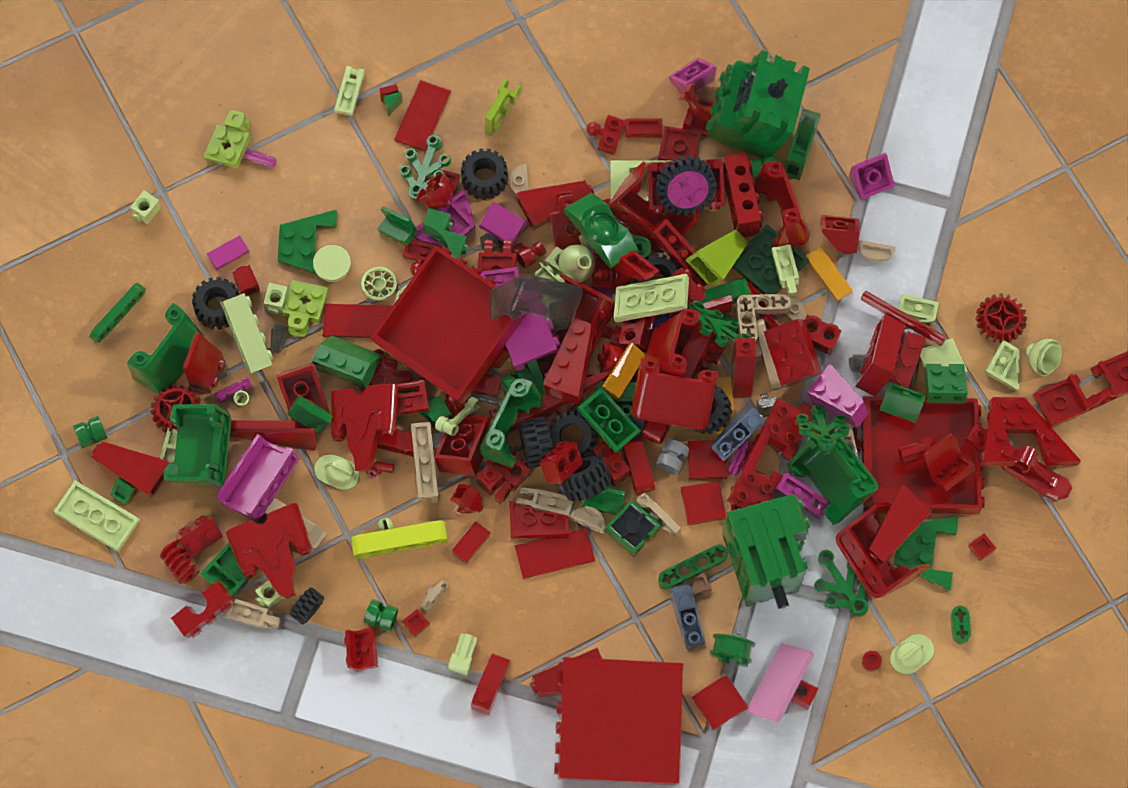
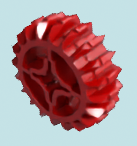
M1001 293L998 298L994 294L991 299L987 297L985 302L980 303V308L976 311L978 315L975 320L978 321L977 328H982L980 333L987 334L986 339L992 337L993 343L997 339L1000 343L1005 339L1010 343L1012 339L1017 340L1018 335L1023 334V329L1027 325L1025 323L1027 316H1024L1026 309H1021L1022 303L1016 304L1017 298L1012 301L1010 300V294L1004 298ZM998 307L997 312L987 314L990 309ZM1016 323L1012 329L1005 330L1006 325Z
M173 384V389H169L166 386L165 392L159 390L160 397L154 396L156 402L151 403V407L154 408L150 410L151 415H154L152 420L157 422V428L162 427L164 433L167 432L168 428L171 434H173V429H176L178 432V427L170 419L173 405H186L185 402L187 400L191 404H199L201 402V398L197 397L196 391L191 392L190 387L184 390V385L182 384L179 388L176 387V384ZM163 406L169 411L167 419L161 414Z

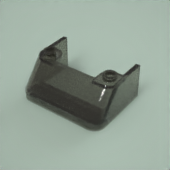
M534 275L517 276L490 290V320H495L503 315L517 319L521 318V315L528 313L551 319L552 325L555 328L552 332L555 333L571 325L583 297L582 287Z

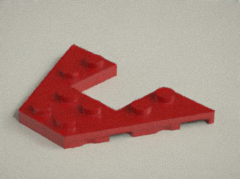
M992 397L990 399L981 466H1014L1017 463L1007 433H1033L1046 466H1078L1081 462L1079 457L1025 397Z

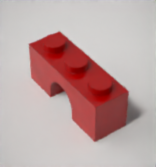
M908 331L899 355V361L895 366L896 373L893 379H890V383L905 388L909 387L926 340L925 337Z
M214 582L201 593L207 602L206 608L202 613L197 614L192 607L185 606L171 617L184 637H196L202 632L201 628L206 624L211 625L217 620V615L221 612L225 613L232 608V603L236 600L222 582Z

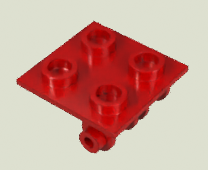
M595 258L596 267L592 274L594 288L616 289V287L630 285L632 277L614 268H609L606 263L599 258Z

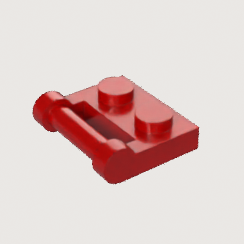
M419 378L418 381L396 384L399 386L398 392L420 388V391L398 395L397 416L429 411L425 378Z

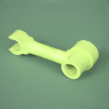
M471 397L465 408L453 419H448L445 416L439 417L436 421L435 429L455 436L459 430L457 425L468 414L479 409L480 406L476 404L479 400Z

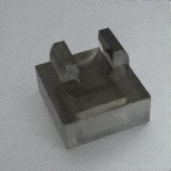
M768 393L760 394L761 400L757 401V412L762 418L768 417L776 397L769 398Z

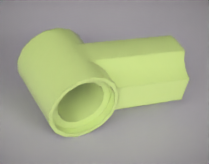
M461 633L455 653L451 656L448 670L468 675L477 638Z

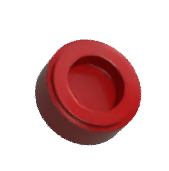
M868 651L862 658V665L868 671H876L882 664V657L876 651Z

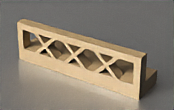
M430 422L411 424L418 500L431 499V503H437L438 491Z

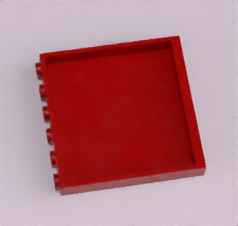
M435 246L375 330L370 340L455 400L464 404L524 319L529 309L525 306L526 302L520 297L513 298L510 296L511 292L503 286L498 288L495 286L497 282L488 276L486 279L480 276L482 272L472 266L470 269L466 266L467 262L459 256L455 259L451 256L452 252L444 246L442 249Z
M863 396L862 400L868 415L861 423L862 464L878 484L877 491L863 502V512H866L875 504L886 502L891 504L898 488L905 485L933 514H979L981 509L985 507V497L981 496V490L984 489V478H981L983 466L980 465L982 462L980 460V453L982 452L965 441L974 424L982 427V423H979L981 405H978V398H967L966 403H927V397H925L917 422H912L881 411L880 408L884 397ZM952 433L956 437L962 456L974 463L976 470L948 491H945L932 482L923 459L903 465L899 458L898 448L917 443L920 439L928 436H933L935 443H938L948 434ZM886 508L881 513H886L888 508Z
M563 657L562 662L558 664V674H562L561 682H558L557 694H561V701L557 702L556 713L560 714V722H556V734H559V742H555V754H558V762L554 763V774L557 775V779L665 785L680 784L683 663Z

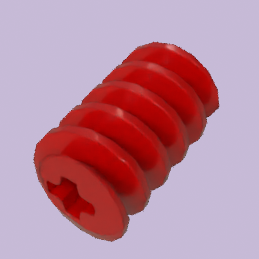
M175 540L163 548L160 558L164 560L166 566H169V571L173 572L174 578H178V583L182 585L192 581L198 576L200 571L194 572L197 565H189L193 561L192 558L185 560L188 553L184 552L181 554L180 552L184 547H176L179 544V540Z

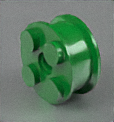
M713 634L715 639L713 650L709 651L712 658L718 659V662L723 664H729L730 661L735 662L736 665L748 667V664L752 663L750 654L752 647L756 645L755 642L735 635Z

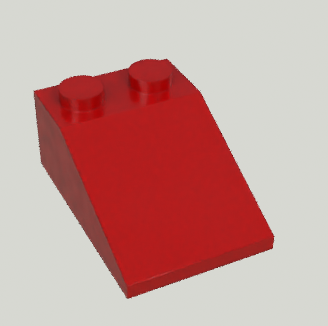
M196 332L183 369L190 387L212 393L213 388H216L218 385V374L220 370L224 369L225 360L218 348L200 333Z
M312 362L276 375L288 411L298 395L330 413ZM297 421V428H307V426Z
M453 413L451 419H453L458 413ZM467 415L457 425L459 430L455 436L444 433L434 456L439 472L476 475L482 461L480 445L487 433L489 417Z

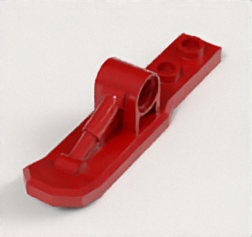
M974 424L965 439L967 443L983 453L985 429L978 424ZM1027 445L1020 448L1012 446L1017 463L1014 466H1001L1004 471L1053 501L1066 499L1072 490L1069 479L1040 463L1036 458L1038 453L1034 448Z

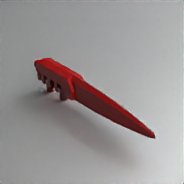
M606 371L585 378L583 393L607 378L612 371ZM549 394L542 396L545 401L541 409L537 407L531 408L529 414L519 412L510 432L519 429L520 421L541 417L569 401ZM496 409L489 411L492 420L497 412Z

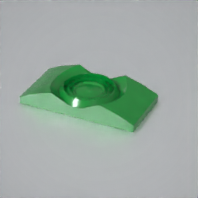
M593 193L588 194L563 210L609 268L617 265L620 262V257L633 250L638 251L629 230L617 222L608 204Z
M230 543L200 573L211 585L216 581L222 582L232 596L237 594L251 579L246 578L242 574Z

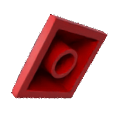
M821 215L822 233L836 250L847 255L857 253L860 235L859 219Z

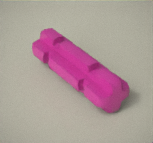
M249 148L246 149L243 156L244 159L248 160L249 158L250 161L262 165L266 164L271 168L275 167L277 161L275 157H267L266 154L254 150L251 151Z
M245 377L240 383L236 382L224 388V391L220 390L215 394L216 398L222 403L227 400L226 398L234 397L237 391L251 388L252 383L248 377Z
M745 440L737 448L729 466L728 474L732 476L738 475L739 467L742 466L750 442Z

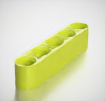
M442 520L351 537L353 556L356 559L439 545L448 541L445 521Z

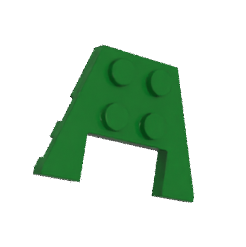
M337 210L281 224L279 229L278 263L299 270L303 269L317 276L313 266L316 252L317 228H337Z
M954 516L922 522L895 550L894 566H907L912 570L916 566L929 564L931 567L922 573L920 577L932 584L935 583L943 587L946 591H950L953 572L932 569L936 533L957 534L958 517Z

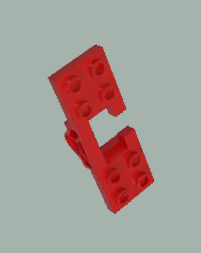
M1128 351L1104 362L1100 361L1090 369L1095 378L1103 374L1110 386L1096 395L1093 394L1089 398L1085 397L1079 386L1081 381L1077 374H1071L1067 379L1034 393L1033 398L1051 428L1128 394Z
M776 399L761 432L757 434L747 450L741 467L742 471L727 502L741 509L772 500L776 492L775 489L783 475L773 471L769 477L756 470L755 467L767 444L781 451L780 456L788 461L791 460L803 436L798 432L799 425L796 423V418L798 414H805L804 412L780 399Z

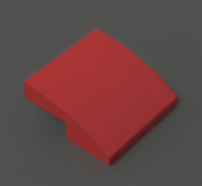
M724 675L692 696V699L713 730L718 729L730 719H734L749 708L728 675Z

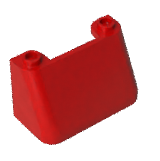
M705 159L704 161L710 166L717 184L715 186L716 194L713 193V201L709 199V210H719L720 206H725L723 160ZM673 161L646 163L649 210H653V213H662L666 209L658 196L656 181H658L657 175H661V168L666 169L665 164L669 162L672 165L674 164Z
M776 161L764 162L754 189L755 192H758V195L760 193L765 194L768 201L777 200L784 225L779 231V236L773 240L774 247L789 244L791 247L803 246L808 242L810 232L794 187L781 163Z
M684 309L654 327L645 359L658 363L659 373L684 377L687 361L683 356L675 354L674 351L678 349L680 344H687L699 320L700 312Z
M641 358L634 389L632 415L637 419L696 430L705 429L710 418L718 372L703 370L698 374L697 379L659 373L658 363Z

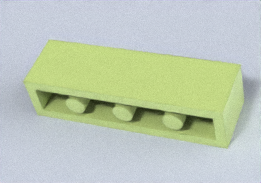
M243 293L220 302L248 374L271 366L273 356L271 351L265 347L266 338L263 332H259L257 327L259 321L256 314H252L250 309L252 303L249 296H245Z

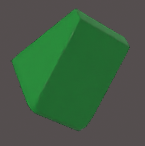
M401 92L384 96V105L389 116L403 103Z

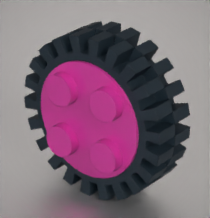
M680 156L681 161L677 162L676 158L672 159L674 164L671 165L667 162L665 164L666 169L661 168V175H657L656 190L661 203L670 212L673 213L675 210L677 215H681V211H683L685 216L691 210L693 215L696 213V208L702 211L704 210L703 204L708 206L710 204L709 199L713 201V193L716 194L715 186L717 184L710 166L704 160L701 162L698 157L694 160L692 156H688V159L685 160L684 156Z

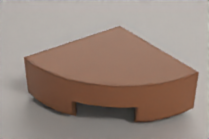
M705 572L700 573L693 582L692 591L694 597L712 590Z

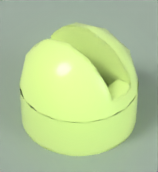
M237 391L233 401L237 406L243 407L248 403L249 395L245 391ZM242 395L245 396L241 403L237 402Z
M382 518L378 522V530H385L383 524L385 521L387 522L388 529H393V522L388 518Z

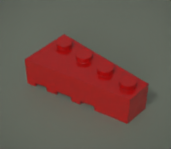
M884 314L875 327L870 342L871 346L865 356L866 362L860 371L862 376L856 382L855 387L876 397L888 379H893L896 373L895 366L899 361L897 355L902 348L900 343L905 336V332H903L904 323Z
M576 318L573 319L543 383L546 394L577 405L582 404L589 356L591 355L594 339L592 324Z

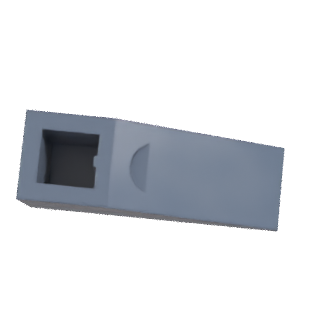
M746 404L731 419L711 445V448L724 461L765 420L752 406Z
M689 584L669 588L673 608L686 649L704 645V635L692 587Z

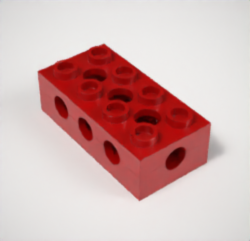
M746 152L725 155L723 157L724 186L733 227L743 237L755 236L759 232V228H762L761 221L763 220L762 209H758L759 195L758 192L754 191V186H756L755 177L750 173L752 163L750 158L747 159Z

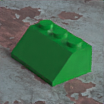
M331 336L319 345L311 361L316 370L366 389L383 355Z
M600 388L577 408L615 453L640 432L639 428L603 388Z

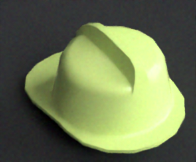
M328 454L320 457L315 463L314 471L316 477L337 489L347 490L354 487L358 482L359 472L355 471V464L347 459Z
M914 634L909 636L893 649L890 656L891 664L897 672L911 674L930 661L934 654V645L924 635Z

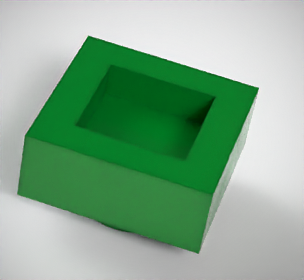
M120 477L116 480L110 495L127 505L130 503L136 487Z

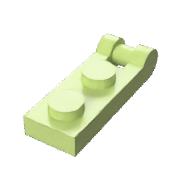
M351 66L346 67L334 109L335 113L353 116L365 77V69L356 70Z

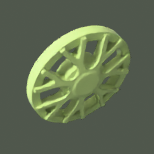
M374 267L363 275L361 286L368 298L375 301H383L394 294L397 288V280L391 270L385 267ZM374 271H380L381 276L375 277ZM388 273L391 277L386 280L384 276ZM367 276L373 278L372 282L365 280ZM387 283H394L393 288L387 287ZM372 286L373 289L366 291L365 287ZM387 290L389 294L384 296L382 291ZM374 291L379 292L378 297L372 296Z

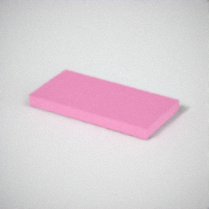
M781 643L746 712L750 715L779 723L814 653L810 650Z

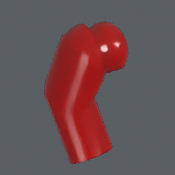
M376 461L373 463L372 468L366 472L368 478H375L382 472L393 473L394 464Z

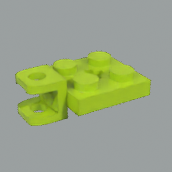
M506 77L498 88L497 98L485 116V133L490 136L500 129L502 118L506 117L510 112L511 107L509 104L515 105L522 92V85L520 84L516 86L513 92L508 90L509 79Z
M231 110L225 119V126L217 124L203 156L205 160L238 169L252 137L248 132L251 122L245 118L243 112ZM227 143H229L231 147H227L226 150H224V146Z
M291 280L282 310V316L289 317L290 336L304 338L308 333L310 322H320L328 295V287ZM308 299L310 302L304 305L301 300Z

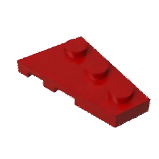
M509 500L511 539L569 537L568 515L533 509L529 505L523 506Z

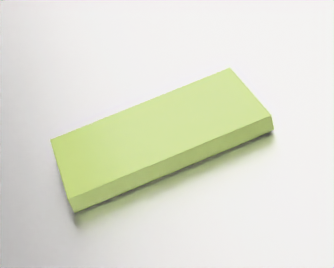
M682 274L616 287L614 320L622 322L687 309L688 275Z
M76 480L53 511L58 517L118 553L140 522V519Z

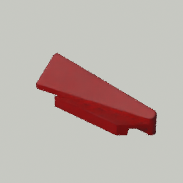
M231 420L230 437L254 440L256 435L259 434L264 440L272 444L315 451L317 429L297 428V421Z

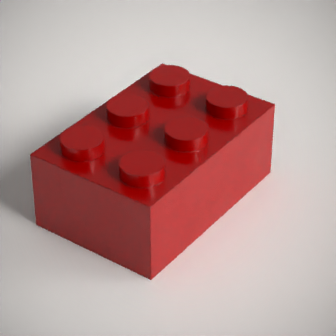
M795 319L764 331L781 386L789 387L822 374L805 320Z

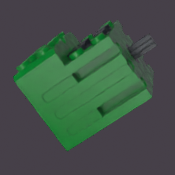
M761 50L758 55H754L751 63L738 60L733 65L728 64L725 72H721L719 77L720 87L717 88L714 98H717V104L714 103L710 110L712 117L706 125L709 139L760 158L772 156L794 134L810 71L809 67L803 65L798 72H795L796 62L787 61L778 55H775L769 62L767 61L769 52Z
M796 494L728 512L727 518L723 521V538L746 607L754 605L758 600L763 603L775 598L778 609H784L789 606L785 593L790 592L794 594L799 592L804 575H806V569H808L805 558H801L800 551H802L805 544L804 540L808 534L810 522L808 517H803L802 510H804V505L801 498L797 499Z

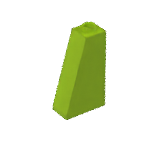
M735 229L688 257L686 261L711 288L726 277L748 242Z

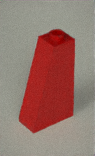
M584 180L517 192L516 200L527 221L530 223L532 230H535L550 223L549 213L558 211L556 204V195L558 193L571 191L578 201L590 193L595 195L592 186L587 185Z
M755 338L735 339L731 359L733 398L752 397L756 361Z
M103 441L94 448L91 457L150 497L154 496L163 483L164 469L168 464H171L167 460Z
M905 485L898 488L868 548L870 558L876 563H884L932 512Z
M598 648L576 656L578 658L603 659ZM558 665L532 675L530 685L534 694L538 693L540 698L561 695L557 694L558 682H561L562 674H558Z

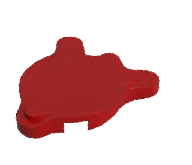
M381 349L374 351L382 354L383 358L368 386L388 383L400 384L412 381L413 376L411 372L396 371L398 367L396 360L386 359ZM361 387L360 392L363 393L365 391V388Z

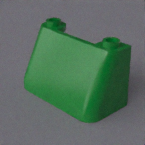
M174 303L170 305L165 313V318L172 325V328L152 355L138 351L127 362L133 379L156 394H159V390L165 392L166 386L171 389L173 384L184 373L183 366L196 332L204 337L203 333L188 315Z
M517 379L505 393L480 445V452L487 460L513 468L516 459L510 453L511 446L505 444L519 412L529 414L531 408L537 407L541 409L545 401L533 382Z
M215 404L173 405L170 419L178 427L174 464H168L164 469V481L176 484L222 487L225 482L231 429L230 413Z
M832 431V432H830V433H828V434H829V435H832V434L836 433V431ZM810 438L787 466L796 477L805 478L808 476L824 498L830 502V506L825 510V515L832 525L840 523L877 491L878 484L843 438L836 440V445L831 451L820 450L816 443L817 441Z

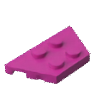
M463 189L451 199L452 202L448 207H441L437 211L451 214V222H453L451 232L467 236L475 229V223L466 191ZM424 221L416 227L418 232L413 239L443 247L438 240L423 233Z

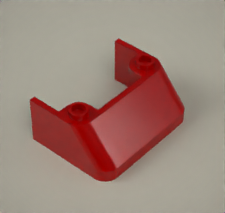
M643 161L624 179L608 206L618 223L626 227L634 236L647 238L654 252L663 253V249L648 232L661 220L668 219L683 236L697 223L700 210L696 208L695 214L692 215V212L689 211L688 215L685 216L682 212L681 215H677L675 210L673 213L669 211L665 215L653 213V210H649L648 202L637 194L641 190V180L643 179L646 163Z
M561 273V278L572 283L569 297L576 303L567 319V327H563L559 336L553 335L558 337L562 345L574 318L592 324L594 330L592 355L614 311L615 302L612 298Z
M888 502L873 505L839 531L835 539L846 560L869 595L873 598H882L900 589L931 567L929 564L916 566L911 570L907 566H898L893 570L887 560L881 564L880 562H874L870 558L868 548L880 526L876 516L890 506Z

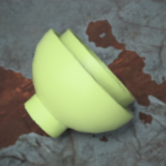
M571 245L565 248L560 255L559 269L561 273L578 282L587 280L595 271V257L591 250L585 246ZM580 259L584 261L583 266L580 265Z
M1047 338L1038 341L1036 344H1030L1026 355L1029 357L1033 371L1041 376H1046L1058 367L1062 357V349L1057 340Z

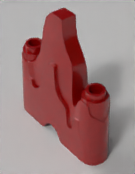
M396 384L370 385L366 387L363 393L355 392L352 388L331 391V415L333 416L331 418V437L335 442H343L347 436L348 448L353 455L355 471L368 472L372 468L381 435L393 436V432H395L399 386Z
M292 503L269 512L268 518L263 524H256L250 520L226 531L236 561L246 578L256 576V571L259 568L264 572L273 588L281 597L288 599L296 596L294 588L296 563L291 545L294 544L297 553H300L301 556L312 552V545L298 503Z

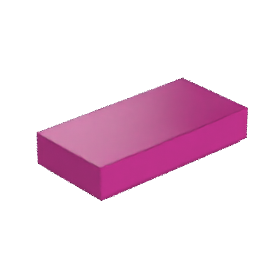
M239 235L208 252L207 256L215 269L219 270L250 252Z

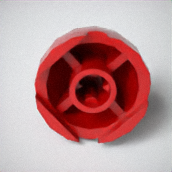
M439 173L426 183L428 186L425 190L422 188L416 197L428 209L446 208L452 202L453 184L444 173Z

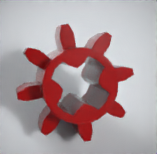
M446 394L447 400L444 401L449 412L459 413L465 408V403L468 402V399L464 404H461Z

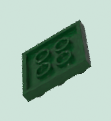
M768 224L748 242L732 268L747 281L752 282L754 287L761 293L778 294L783 288L779 282L771 249L774 248V238L778 237L779 234ZM791 247L799 273L808 264L809 259L795 247Z

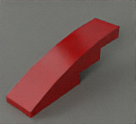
M594 249L593 255H595L597 258L604 262V260L599 256V254ZM635 250L620 257V262L612 267L625 275L643 281L659 274V270Z

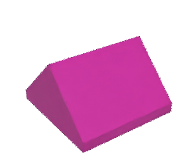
M697 58L670 75L669 79L680 93L685 92L686 86L695 83V91L697 92L715 80L716 67L709 62Z
M887 153L880 154L851 167L849 178L861 200L895 187Z
M493 202L481 221L479 228L503 242L504 240H511L513 244L530 223Z

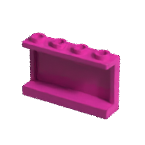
M531 280L509 289L511 292L510 296L513 298L520 297L526 302L525 306L529 309L506 343L509 355L517 371L525 369L524 365L554 352L557 354L559 347H561L558 337H554L552 332L555 329L551 319L546 317L545 313H548L547 307L544 302L541 303L540 301L541 291L538 285L534 286Z
M257 434L244 455L241 456L234 470L229 474L224 485L219 489L216 498L223 506L259 522L300 458L293 449L289 447L283 449L264 440L261 435Z

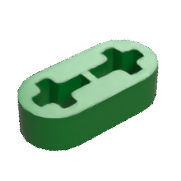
M956 606L950 615L952 638L958 644H965L971 637L969 611L964 606ZM958 611L965 615L961 620L962 623H959V617L955 616ZM960 627H962V632L966 634L963 639L957 635Z

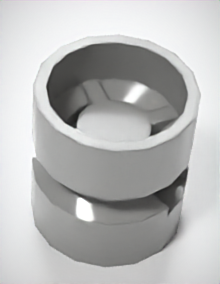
M667 439L662 449L664 453L659 455L656 466L666 473L678 475L683 465L681 461L686 459L689 448L679 441Z

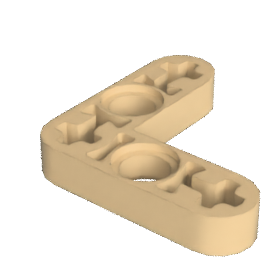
M784 294L741 295L738 297L736 315L737 324L739 325V336L742 333L747 334V331H749V336L755 338L756 344L758 333L755 314L786 313L790 309L791 299ZM765 301L769 306L766 308L760 307L758 302ZM742 302H745V304L748 305L745 312L744 305L742 304ZM749 318L752 323L744 324L742 319Z

